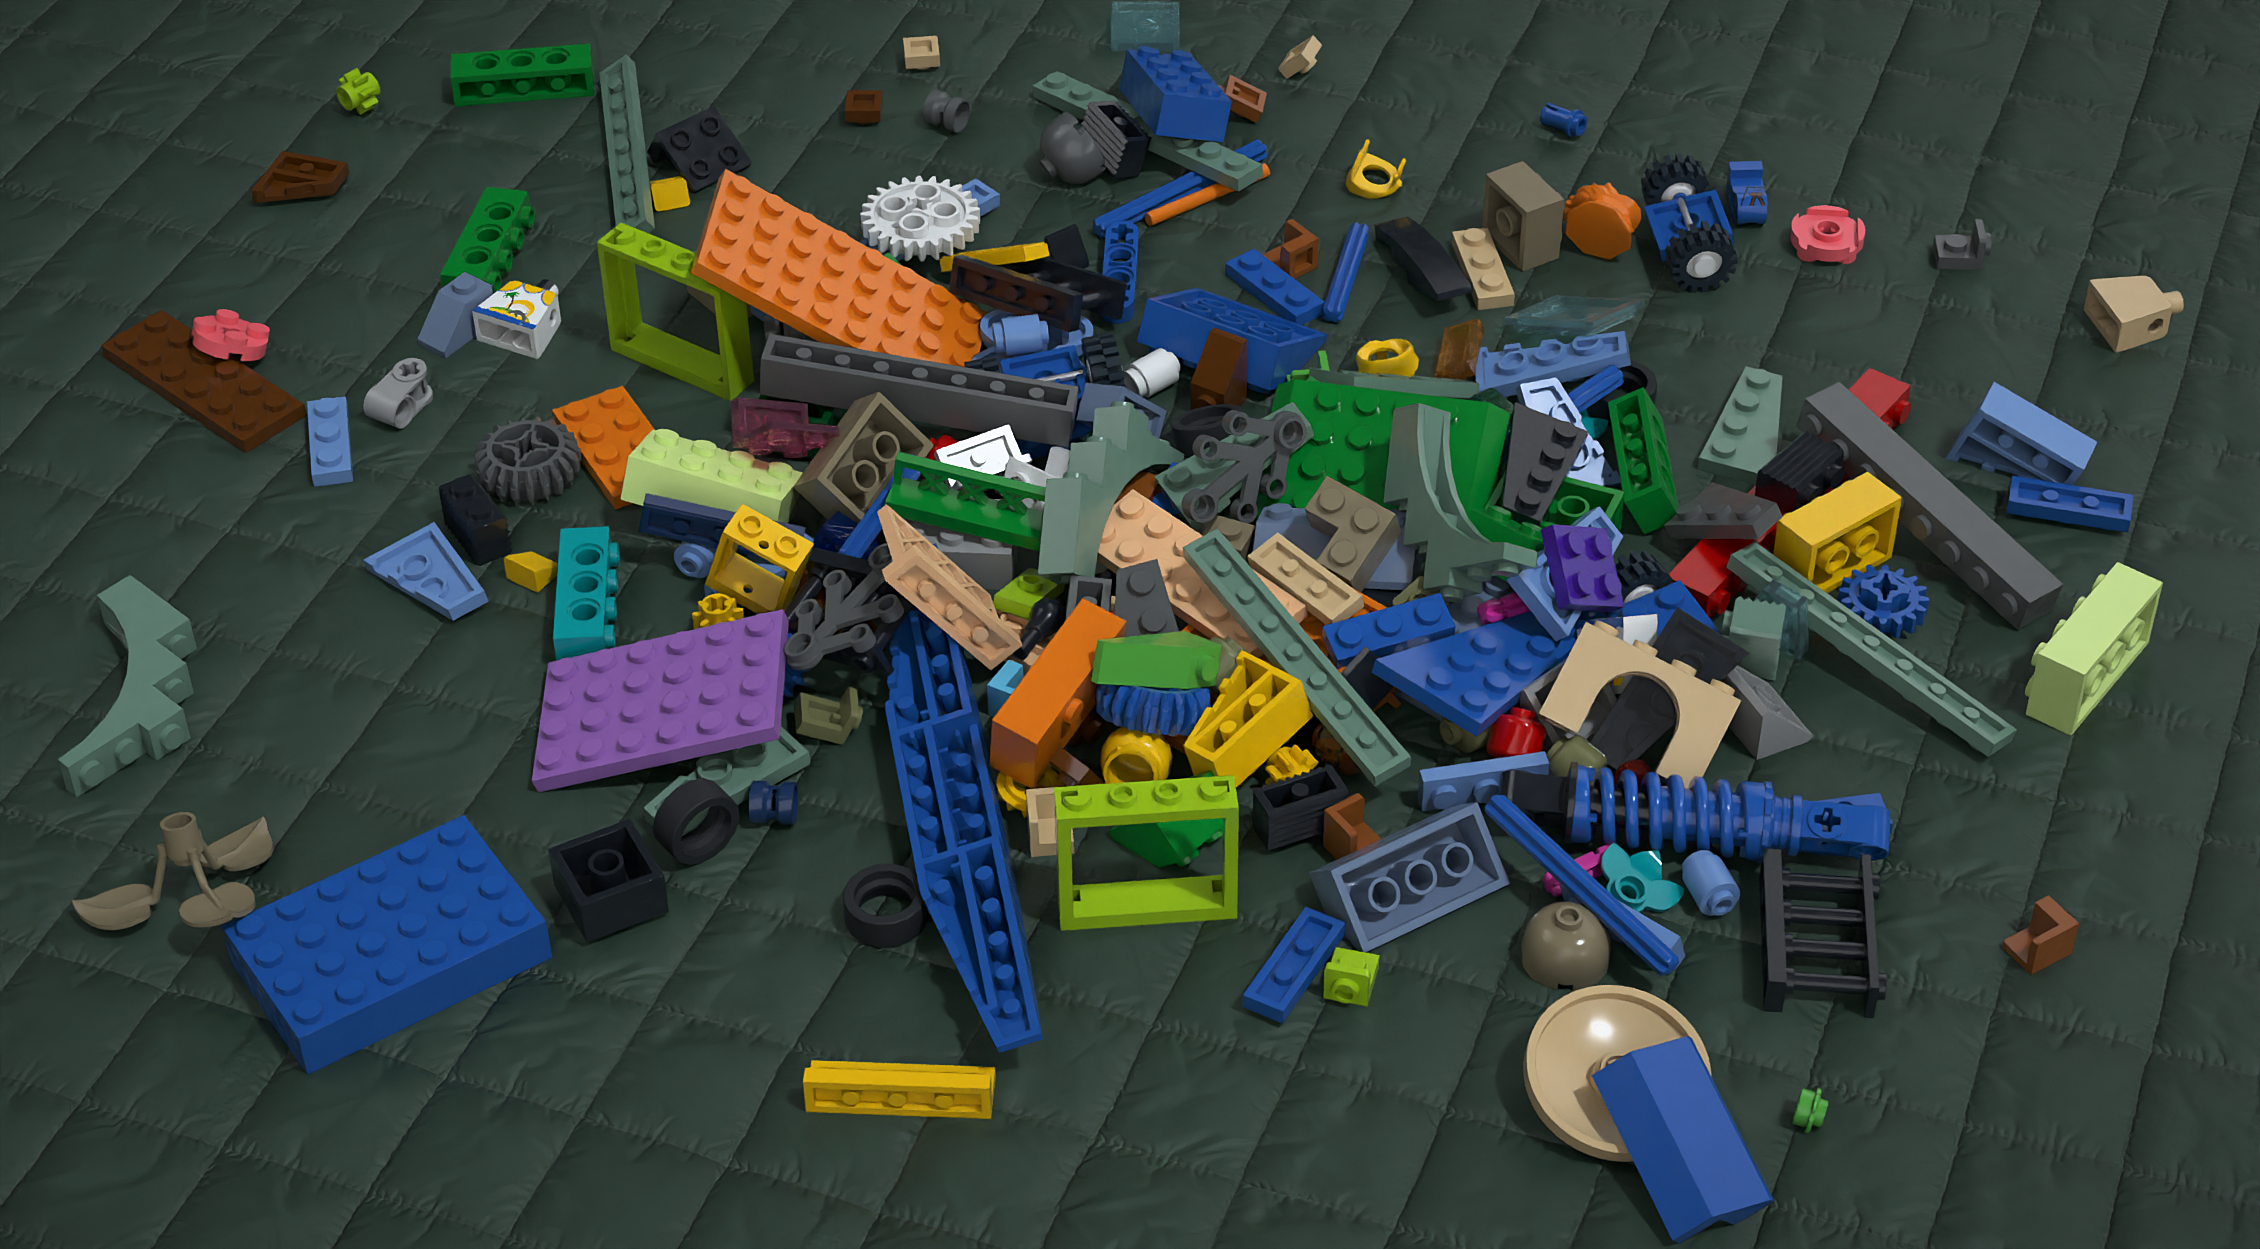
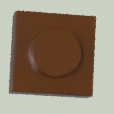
M847 90L845 105L846 122H858L860 124L881 122L883 107L882 90Z

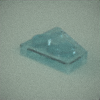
M1773 579L1752 602L1758 599L1761 603L1766 600L1769 604L1775 602L1777 605L1783 603L1786 606L1780 652H1787L1800 659L1809 649L1808 598Z

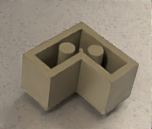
M1329 476L1324 479L1305 507L1311 527L1331 538L1316 561L1347 585L1362 592L1402 533L1396 514Z

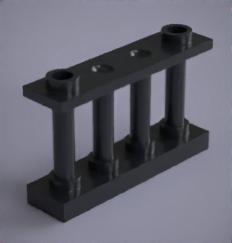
M958 255L953 257L949 292L1018 316L1038 314L1039 321H1046L1049 326L1073 332L1079 330L1082 310H1089L1117 320L1122 319L1127 282L1048 257L1026 262L993 265L972 257Z
M813 547L805 567L808 571L807 576L809 579L784 611L789 620L788 633L794 635L798 632V617L795 614L796 607L806 599H814L821 589H826L823 585L826 575L834 570H843L852 583V587L844 595L845 600L873 570L869 565V561ZM884 581L862 605L878 601L885 595L894 594L904 607L903 615L894 622H882L874 633L876 642L868 651L859 653L854 651L851 646L825 654L822 658L857 667L865 673L876 672L890 676L894 668L882 650L909 613L919 609L888 582ZM826 603L822 607V610L824 611V617L817 625H815V630L825 621ZM868 620L842 628L839 633L835 632L832 636L848 632L858 624H866Z
M1763 848L1759 874L1763 1004L1765 1012L1782 1013L1785 994L1793 995L1794 990L1863 994L1865 1018H1874L1877 1000H1885L1887 976L1886 973H1879L1874 900H1878L1880 876L1879 873H1872L1871 855H1861L1858 877L1790 873L1789 868H1782L1781 849ZM1789 890L1857 894L1858 909L1791 905V901L1783 900V894L1788 895ZM1790 923L1859 927L1860 942L1793 938V934L1785 933V927H1790ZM1792 956L1860 960L1862 976L1794 972V967H1786V960L1791 961Z

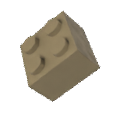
M1524 161L1487 173L1482 228L1489 229L1495 246L1522 272L1558 259L1560 242L1562 241V218L1565 210L1564 198L1561 194L1549 186Z

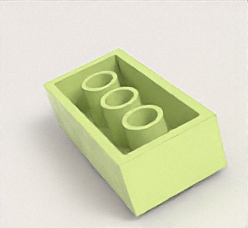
M653 429L628 456L620 500L643 506L645 495L648 493L737 512L741 504H744L771 520L789 524L795 516L799 492L793 486L803 472L792 470L790 465L783 462L768 463L754 459V456L748 452L723 450L717 448L710 441L685 439L679 437L678 433L672 430Z
M2119 562L2114 565L2107 575L2100 574L2088 597H2080L2067 621L2061 619L2055 627L2050 641L2047 644L2044 642L2040 643L2035 650L2031 665L2035 666V672L2025 689V695L2029 697L2026 715L2071 736L2149 643L2163 582Z

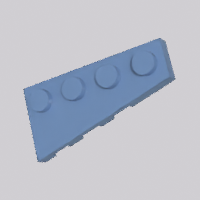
M1625 331L1577 336L1570 344H1563L1557 341V339L1542 340L1539 347L1522 349L1520 343L1506 344L1503 348L1504 351L1489 353L1487 347L1474 348L1476 383H1480L1478 396L1481 402L1501 401L1509 396L1516 395V388L1520 384L1556 377L1560 383L1567 381L1575 382L1583 377L1597 374L1609 365H1615L1618 370L1621 367L1631 365L1629 345Z
M1600 506L1587 511L1570 525L1606 528L1608 538L1612 544V555L1623 538V535ZM1544 547L1537 553L1536 568L1518 571V576L1508 577L1506 581L1536 616L1539 623L1555 641L1569 636L1582 611L1559 610Z

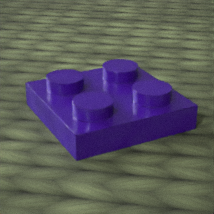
M1553 524L1541 529L1559 610L1614 612L1625 607L1621 593V582L1617 576L1612 555V544L1608 538L1606 528Z

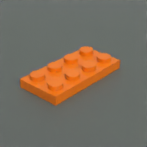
M623 385L553 409L552 415L556 425L565 424L567 430L574 433L581 452V462L614 509L633 504L620 500L628 456L654 428Z

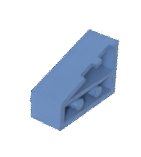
M1993 382L1960 430L1945 459L1958 462L1959 458L1979 463L1982 464L1981 470L1991 473L1995 469L2016 474L2018 477L2073 485L2084 471L2097 441Z

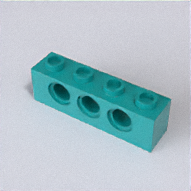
M609 526L564 528L560 530L553 631L556 661L616 647L615 627L610 625V621H617L616 597H611V594H618V572L613 567L620 566V551L618 542L611 543Z

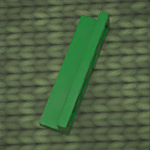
M898 452L895 459L893 484L886 498L885 505L887 504L899 516L905 519L1040 551L1044 508L1043 511L1028 508L1022 500L1031 498L1045 502L1046 487ZM908 468L919 471L926 479L916 481L904 478V470ZM947 479L957 480L965 489L960 491L950 489L943 481ZM987 488L998 490L1004 498L999 501L990 499L983 490Z

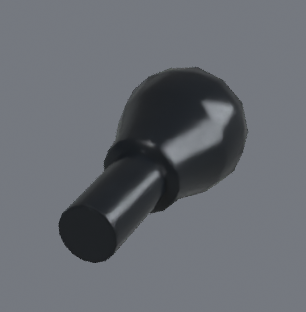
M1043 598L1034 603L1029 613L1025 633L1020 638L1023 646L1013 653L1016 658L1020 660L1026 659L1037 643L1057 633L1064 624L1066 612L1064 606L1058 600Z

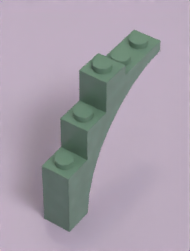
M1115 401L1111 403L1110 407L1095 408L1092 436L1087 438V442L1071 443L1068 472L1063 474V478H1052L1046 481L1038 575L1056 584H1070L1071 575L1095 576L1098 550L1112 507L1125 485L1139 471H1164L1173 462L1180 463L1184 461V454L1171 447L1170 442L1158 439L1152 435V432L1148 430L1149 417L1135 409L1134 404Z
M1420 403L1396 408L1393 412L1383 503L1399 507V512H1406L1403 546L1419 550L1418 555L1426 558L1423 589L1441 593L1443 600L1447 602H1463L1464 596L1481 594L1482 582L1491 581L1493 575L1516 577L1518 576V571L1536 568L1538 551L1506 542H1491L1481 535L1467 517L1457 494L1451 468L1449 446L1451 413Z
M131 575L97 595L104 625L122 642L128 652V667L119 697L104 720L81 743L58 759L66 790L76 798L145 753L157 761L191 739L184 710L178 705V703L194 694L187 663L181 660L197 650L190 619Z

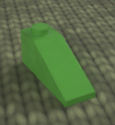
M1186 631L1099 639L1097 641L1091 682L1096 684L1177 689L1215 686L1222 645Z

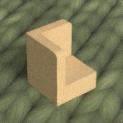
M1054 787L1027 789V825L1031 857L1056 855ZM1071 828V850L1072 854H1074L1073 830Z

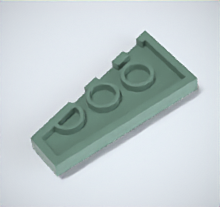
M781 727L780 739L702 756L696 762L697 768L688 776H679L643 808L645 820L653 827L656 812L664 799L684 783L701 778L714 781L739 805L749 799L753 780L767 781L770 785H774L810 765L809 751ZM710 807L699 812L689 822L682 836L695 830L703 822L709 813Z

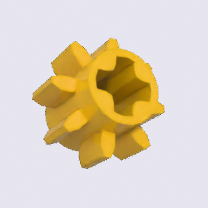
M721 593L708 595L703 601H698L699 611L692 613L694 629L744 618L743 608H737L736 598H730Z
M1294 745L1292 748L1287 746L1281 747L1267 761L1265 770L1271 776L1267 778L1265 783L1269 786L1271 782L1277 783L1279 779L1285 781L1286 777L1293 778L1295 774L1301 776L1302 772L1309 773L1310 769L1313 770L1319 762L1307 749L1302 751L1297 745Z

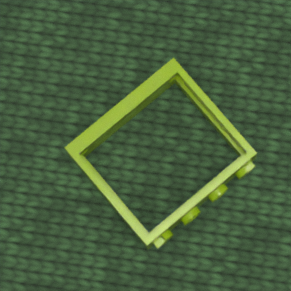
M622 222L597 241L612 351L729 401L736 398L754 382L746 302L690 273L696 255L695 252ZM635 264L714 296L720 355L642 322Z
M1234 775L1054 787L1057 898L1061 931L1237 919L1239 805ZM1223 818L1222 875L1073 885L1071 828Z

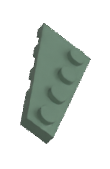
M1745 367L1699 457L1698 470L1756 485L1758 470L1777 455L1782 375L1770 373L1763 369Z
M1321 368L1309 369V377L1312 376L1323 383L1456 399H1478L1480 383L1460 379L1412 375L1409 377L1386 373H1377L1376 375L1340 370L1339 373Z
M1293 402L1262 418L1271 420L1281 411L1297 413L1302 418L1307 429L1306 438L1299 447L1314 436L1311 424ZM1287 425L1283 429V436L1287 432ZM1247 432L1243 436L1230 435L1219 442L1254 447L1266 436ZM1210 447L1203 450L1204 454L1209 451ZM1299 447L1291 450L1290 455L1293 452H1295ZM1273 453L1264 460L1263 470L1272 465ZM1193 455L1154 477L1158 488L1184 523L1193 530L1198 531L1204 525L1185 516L1182 509L1183 497L1192 489H1204L1236 461L1220 458L1206 461ZM1244 478L1218 499L1217 513H1220L1231 504L1229 498L1242 488ZM1199 499L1194 504V510L1199 505Z

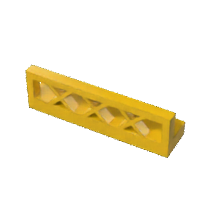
M812 1060L811 1067L805 1068L803 1077L806 1112L991 1119L996 1071L995 1067Z

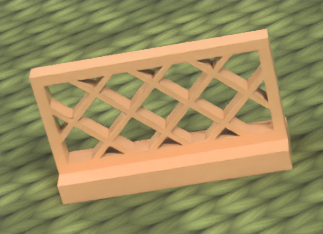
M887 504L877 511L893 562L882 569L886 582L990 670L1023 646L1019 635L998 618L991 595Z

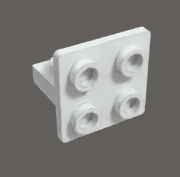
M1009 425L936 450L934 453L936 461L1004 477L1009 457H1014L1027 464L1032 462L1029 453L1021 455ZM945 480L946 485L950 489L957 491L965 489L957 480Z

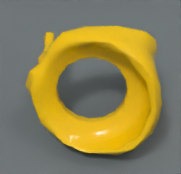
M1366 139L1363 148L1358 150L1357 158L1346 177L1345 184L1351 193L1364 198L1378 199L1390 196L1402 187L1400 178L1406 159H1402L1397 170L1389 162L1367 153L1370 140ZM1366 170L1384 171L1390 181L1383 185H1377L1369 182L1362 172Z
M1403 339L1369 341L1358 350L1355 357L1358 372L1376 375L1377 373H1386L1409 377L1411 375L1414 376L1419 363L1413 345ZM1387 351L1393 352L1398 356L1388 358ZM1375 353L1376 360L1371 361V357Z

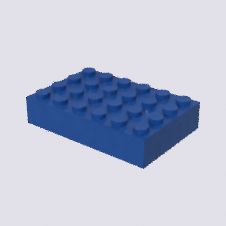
M465 815L221 926L230 962L307 1075L552 958L546 920Z

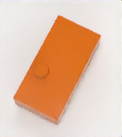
M1084 598L1081 599L992 719L989 766L1031 789L1036 787L1051 766L1049 759L1059 747H1065L1096 704L1095 695L1098 684L1091 682L1097 641L1099 639L1125 637L1127 621Z

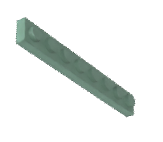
M626 54L599 73L615 224L617 226L622 222L650 234L655 229L636 66L635 62Z
M1056 71L1032 85L1034 98L1062 111L1069 112L1081 120H1084L1083 117L1086 115L1085 111L1088 109L1087 105L1090 102L1113 100L1118 102V105L1126 110L1125 112L1133 118V121H1136V124L1140 125V128L1144 129V132L1148 133L1149 137H1152L1148 148L1149 151L1238 192L1263 177L1261 163L1221 146L1216 142L1155 135L1131 104L1075 80L1064 73Z
M1218 528L1183 547L1184 559L1276 668L1302 681L1311 711L1374 786L1381 784L1411 766V756Z
M1753 542L1731 554L1726 568L1739 576L1744 583L1753 586L1777 605L1783 603L1786 606V611L1800 620L1806 628L1818 633L1833 644L1838 651L1848 655L1866 668L1871 675L1881 679L1898 691L1904 699L1916 704L1934 717L1940 725L1952 730L1967 741L1973 749L1989 757L2012 741L2017 731L2016 728L1758 543Z

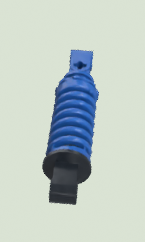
M1571 762L1566 777L1534 774L1523 770H1508L1502 772L1499 777L1498 795H1505L1537 826L1562 828L1563 843L1570 845V843H1591L1597 826H1602V838L1605 845L1616 844L1620 828H1626V844L1630 849H1636L1641 844L1643 831L1647 830L1652 850H1662L1665 840L1671 839L1673 840L1674 851L1682 854L1686 852L1689 841L1697 842V851H1711L1712 844H1720L1721 856L1731 858L1734 855L1735 847L1740 846L1739 857H1744L1749 861H1757V863H1761L1763 848L1781 849V852L1785 851L1787 856H1796L1798 852H1806L1819 855L1854 857L1861 860V855L1864 854L1871 855V861L1882 860L1889 855L1891 812L1888 809L1877 805L1858 806L1833 802L1807 801L1802 799V795L1792 794L1791 798H1779V796L1774 795L1772 782L1742 781L1736 787L1735 792L1732 793L1730 784L1725 779H1717L1711 791H1709L1706 780L1703 777H1693L1688 788H1684L1682 777L1678 774H1671L1667 778L1665 785L1661 786L1658 774L1647 772L1638 790L1635 772L1625 769L1620 774L1616 788H1614L1613 774L1609 768H1599L1595 776V768H1586L1584 765H1578V762ZM1822 825L1828 826V832L1823 831Z

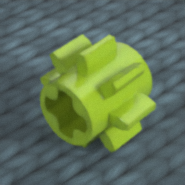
M355 68L338 79L341 86L337 87L336 94L339 102L346 110L351 111L356 108L359 115L379 103L376 97L381 93L380 86L371 73L365 72L361 75L359 69Z

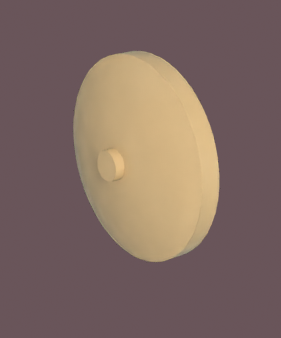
M1597 985L1579 989L1563 996L1548 1007L1540 1016L1533 1028L1524 1053L1523 1076L1533 1108L1544 1124L1557 1137L1573 1148L1590 1156L1610 1161L1633 1162L1592 1075L1631 1051L1686 1036L1691 1037L1710 1075L1711 1067L1705 1046L1694 1027L1667 1002L1645 991L1631 987Z

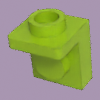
M1335 947L1332 961L1326 964L1324 970L1323 998L1368 1007L1379 969L1380 955Z

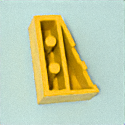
M1242 649L1236 658L1238 665L1230 679L1224 678L1218 687L1220 695L1213 707H1206L1183 745L1194 775L1211 770L1214 776L1234 775L1236 788L1313 717L1301 680Z

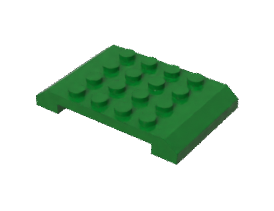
M1298 379L1278 384L1271 413L1293 402L1311 424L1314 436L1290 455L1285 477L1287 489L1281 498H1269L1264 496L1260 489L1258 490L1256 500L1258 513L1254 521L1248 524L1256 526L1263 508L1269 507L1272 504L1284 503L1289 504L1292 508H1305L1327 476L1388 510L1399 508L1383 503L1393 412L1396 408L1416 403L1451 413L1449 437L1451 468L1458 497L1468 517L1471 509L1485 508L1498 485L1511 423L1510 413L1489 402ZM1271 465L1262 471L1261 478L1271 472ZM1274 480V481L1271 483V485H1270V491H1271V492H1272V491L1275 489V487H1276V481H1275V480Z

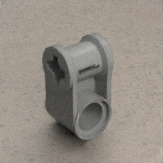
M407 358L396 363L393 369L368 391L363 405L365 415L399 429L408 426L412 419L433 399V391L427 385L425 378L428 371L425 362L417 358Z

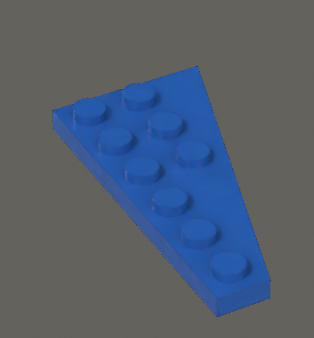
M1532 611L1375 659L1372 673L1477 737L1493 724L1500 715L1505 714L1520 701L1521 689L1568 658L1578 638L1576 625H1574L1568 637L1555 641L1539 623ZM1582 611L1577 621L1607 618V615L1599 611Z

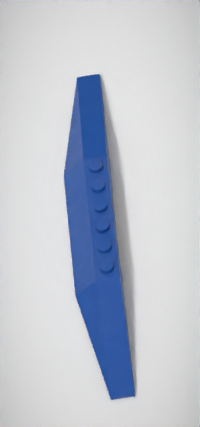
M911 611L895 632L894 640L890 641L894 671L887 679L890 692L885 710L919 890L998 1052L1001 1053L1043 1039L1020 898L991 766H989L990 759L963 646L922 611Z

